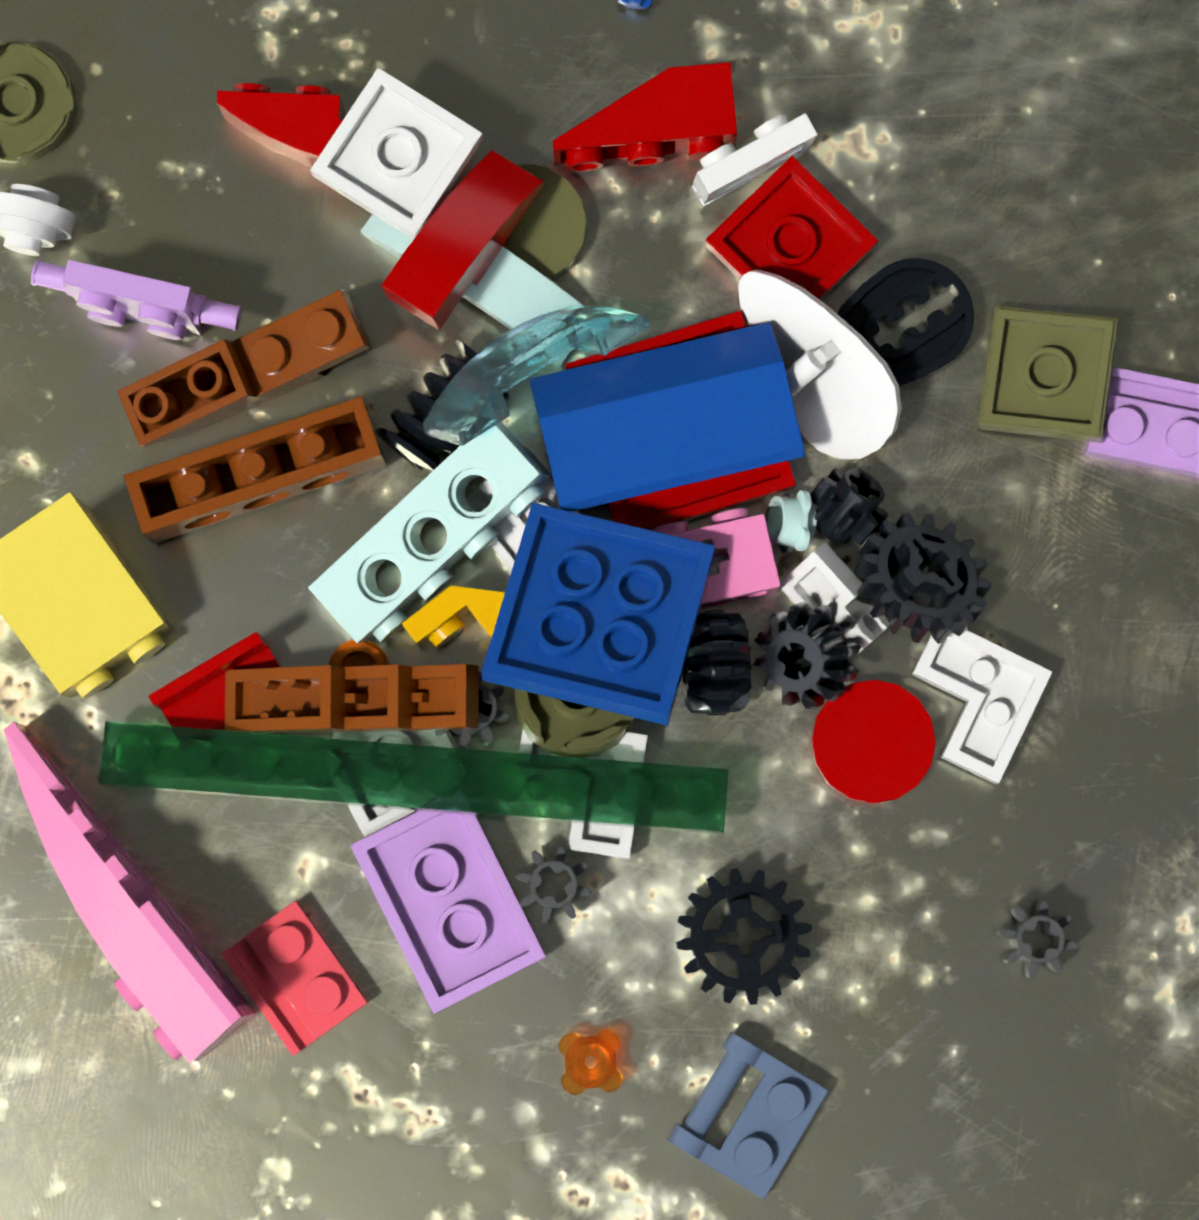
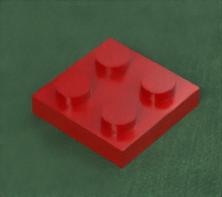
M793 156L784 162L705 239V246L739 280L744 274L752 270H762L786 278L803 287L819 300H822L851 272L878 243V240Z

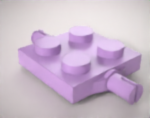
M37 259L31 273L32 285L66 292L68 296L75 298L77 306L89 310L87 318L110 326L123 327L125 319L147 323V332L156 336L172 340H183L184 332L202 336L204 323L232 329L237 332L241 321V305L236 306L207 299L206 295H196L191 287L69 259L66 267L42 262Z

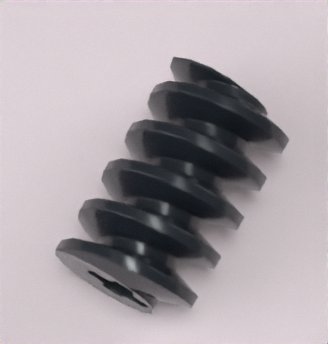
M459 339L455 341L463 359L450 354H443L439 358L440 365L447 377L445 378L432 372H427L423 376V382L431 395L428 396L417 391H410L408 393L407 400L414 414L412 415L400 409H394L390 414L398 433L384 428H378L375 431L395 453L418 471L423 469L435 470L441 464L437 456L439 450L452 454L459 447L453 437L456 431L469 437L476 431L469 419L472 413L487 419L494 416L485 400L488 395L504 401L510 398L500 375L479 354Z

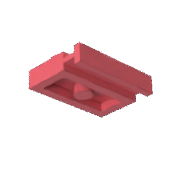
M298 901L292 902L246 935L238 943L221 953L292 1056L298 1054L369 1003Z

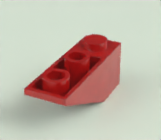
M724 62L667 68L553 140L554 165L567 164V169L575 172L597 170L603 167V161L627 159L628 164L631 166H651L662 163L666 155L688 154L690 160L700 161L703 157L723 145L732 143L735 147L737 126L731 63Z

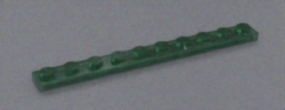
M105 721L99 784L109 787L724 834L729 769Z

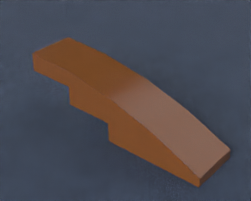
M393 664L353 667L319 665L225 670V732L479 729L478 665L407 666Z

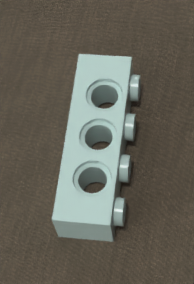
M489 418L314 581L308 589L356 643L371 642L374 638L383 643L403 627L401 623L408 619L403 611L421 596L427 602L452 581L454 577L448 570L465 554L471 560L475 559L498 538L499 534L493 528L510 512L518 518L531 508L532 503H537L541 499L544 492L539 485L550 475L501 421ZM482 476L490 483L493 496L487 508L476 512L468 506L465 499V490L470 481ZM435 518L445 526L447 540L439 552L432 554L423 547L420 533L424 524ZM387 560L392 561L398 566L402 578L400 587L390 596L384 594L376 584V572L379 566Z

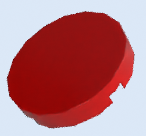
M876 679L851 683L845 687V694L835 701L827 700L815 718L810 740L815 765L827 785L847 799L868 804L896 800L917 787L931 767L936 745L932 719L920 700L898 684Z

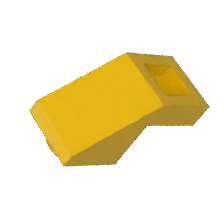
M450 586L401 624L420 649L430 641L435 648H439L464 629L465 625L460 618L470 612L491 639L505 592Z

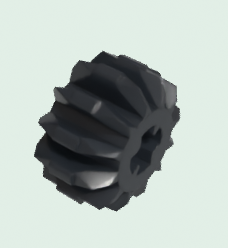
M806 602L790 606L788 612L781 610L772 614L767 620L770 630L758 633L757 638L754 639L766 654L757 657L752 666L768 669L770 674L762 689L772 691L781 687L782 705L792 706L801 700L805 709H816L824 704L825 699L835 701L841 698L846 691L844 682L855 679L860 672L847 658L858 654L862 646L853 642L846 643L843 636L849 631L852 622L843 620L833 625L832 606L822 605L812 610L809 603Z
M705 610L704 613L698 615L681 677L682 696L684 697L686 707L691 713H706V716L726 715L729 712L745 709L750 700L749 691L752 688L751 647L749 646V630L740 613H724V610Z

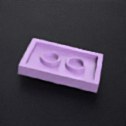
M463 789L350 845L433 1014L546 957Z

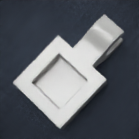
M826 542L814 550L780 582L781 590L794 604L806 602L809 603L812 610L822 605L832 606L833 625L843 620L852 622L849 631L843 636L846 643L853 642L862 646L859 653L890 625L885 615L873 618L869 614L874 606L861 603L856 599L858 596L857 591L863 583Z

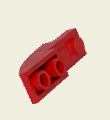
M240 83L234 85V91L217 90V104L225 120L249 138L275 153L309 167L314 165L345 118V109L340 95H331V90L322 86L303 85L296 87L294 93L270 92L268 86L262 84Z

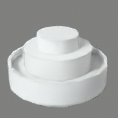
M12 184L10 193L0 192V236L5 238L3 243L5 248L18 253L39 256L41 247L52 248L55 246L56 240L71 239L77 217L74 213L58 206L60 197L57 194L43 188L26 184Z

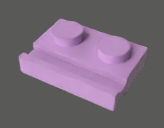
M1113 367L1103 443L1086 441L1084 455L1199 478V384Z

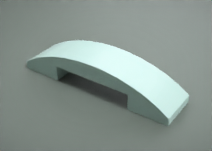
M373 214L361 229V234L398 259H400L413 241V239ZM502 247L478 285L476 286L471 283L462 296L508 327L512 335L560 367L566 362L595 319V315L576 299L504 247Z

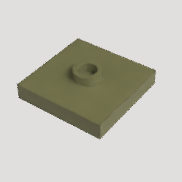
M995 306L978 422L979 428L981 430L1103 443L1119 327L1118 318Z

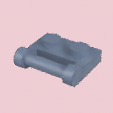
M731 1031L722 1046L727 1052L683 1126L676 1123L667 1140L757 1196L765 1199L829 1090ZM749 1064L763 1072V1075L721 1146L718 1148L704 1140Z

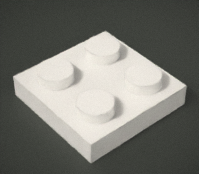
M377 68L310 171L312 176L414 240L426 222L439 208L483 141V134L385 71Z

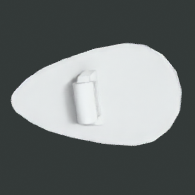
M752 270L744 274L739 280L738 291L740 310L746 327L770 322L784 361L801 435L818 451L837 459H862L883 448L897 430L902 410L899 384L887 362L859 332L803 287L782 276L762 270Z

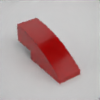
M491 150L444 200L381 285L388 299L440 331L470 284L478 285L544 186L543 181Z

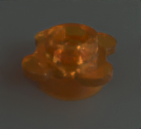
M602 1030L597 1036L580 1037L577 1033L570 1032L561 1038L558 1048L560 1053L565 1056L566 1072L561 1078V1084L565 1091L572 1095H578L587 1088H602L605 1092H613L621 1086L623 1074L617 1069L616 1051L620 1048V1039L613 1031ZM588 1056L596 1058L597 1065L594 1068L586 1067L585 1059Z

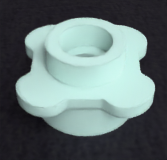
M799 490L796 496L792 493L774 496L768 505L765 521L771 545H779L780 551L783 554H791L793 548L797 551H805L809 541L815 534L817 521L814 516L816 511L811 505V496L807 490Z

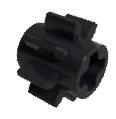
M834 468L827 478L823 477L810 493L811 502L818 506L814 516L817 521V530L824 537L838 544H846L853 538L859 545H862L889 516V513L879 507L885 497L882 486L872 475L861 469L852 468L843 474L838 468Z

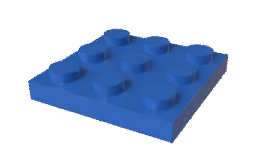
M532 503L483 664L482 681L668 726L713 564L715 545Z

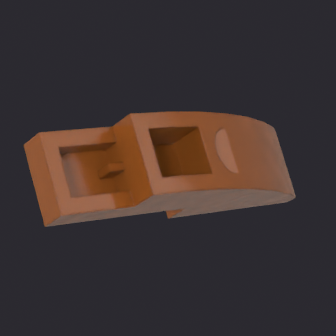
M339 289L234 341L223 339L118 390L117 393L139 446L145 448L206 427L293 391L323 377V370L371 348L348 292Z

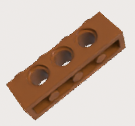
M362 396L123 476L141 532L154 544L386 467L387 465L368 408Z

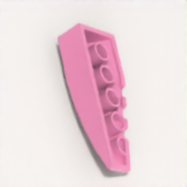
M12 722L4 729L22 793L45 851L76 912L111 966L120 976L114 982L116 989L135 1011H139L142 1007L147 1009L159 1024V1027L153 1031L155 1038L174 1060L184 1056L189 1063L199 1061L256 1014L255 1010L25 725Z

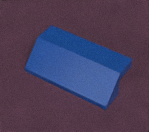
M770 322L529 379L559 506L562 510L573 512L805 457L784 361Z

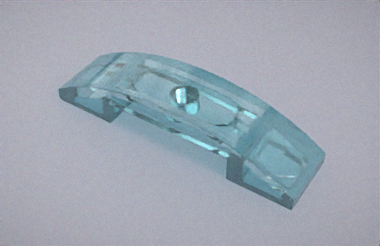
M576 306L549 312L516 326L488 344L450 381L432 406L423 423L426 435L464 446L510 416L503 397L504 392L574 348L605 356L649 328L647 316L610 307Z

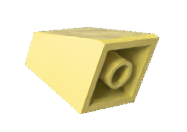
M71 492L0 539V614L61 695L73 698L79 694L83 700L103 690L114 680L110 673L112 670L130 658L134 664L141 663L165 646L166 643L162 636L173 629L92 509Z

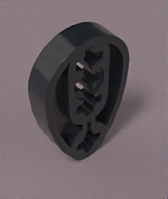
M921 258L899 260L882 268L864 282L837 312L887 362L899 384V390L921 383L949 367L964 350L974 325L973 302L962 280L946 266ZM934 288L939 294H944L947 291L953 294L954 299L949 305L951 314L946 316L940 309L929 314L924 322L926 331L920 333L915 327L906 329L899 338L900 348L895 350L890 343L879 346L875 342V338L880 331L877 323L884 321L888 327H895L902 321L905 315L903 306L909 304L914 311L925 307L931 297L929 289Z

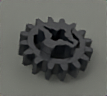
M903 513L895 525L887 519L883 521L875 534H871L861 548L859 554L862 558L854 568V574L864 578L865 581L857 593L859 597L874 598L876 604L869 613L873 618L886 614L892 619L889 625V632L892 634L897 633L902 626L910 628L913 642L919 643L928 631L936 643L940 644L946 640L951 632L957 636L964 634L970 624L977 619L986 607L987 603L983 597L990 590L991 582L979 576L988 563L986 559L971 558L969 552L975 545L972 538L961 542L954 538L956 532L955 524L949 523L942 531L935 528V521L931 514H926L921 523L916 525L909 513Z
M738 868L731 869L729 885L724 887L713 876L709 877L706 881L711 894L707 898H703L695 893H691L688 896L690 903L697 909L694 917L688 915L678 916L677 923L690 929V937L676 942V948L692 950L694 958L684 966L685 972L688 974L701 969L706 974L700 987L705 993L711 990L717 983L724 986L722 992L723 1002L726 1003L732 1002L737 990H744L749 1004H757L758 989L766 987L774 997H778L782 994L777 981L781 975L794 980H798L801 976L797 969L791 965L794 956L810 957L811 950L797 944L798 935L812 931L811 924L796 923L794 914L804 906L803 901L800 899L786 904L781 897L785 893L787 883L781 880L771 889L764 887L765 874L762 870L755 872L750 883H743ZM750 894L769 902L777 910L782 920L767 922L752 910ZM727 898L728 915L719 927L702 931L704 920L712 907L722 899ZM740 918H746L749 928H759L760 931H773L771 936L760 937V940L752 942L750 946L751 953L741 955L738 945H728L727 942H714L715 937L726 936L727 932L736 930V920ZM785 942L783 952L777 963L769 971L761 975L759 959L771 944ZM721 951L735 962L738 979L719 972L709 962L705 953Z

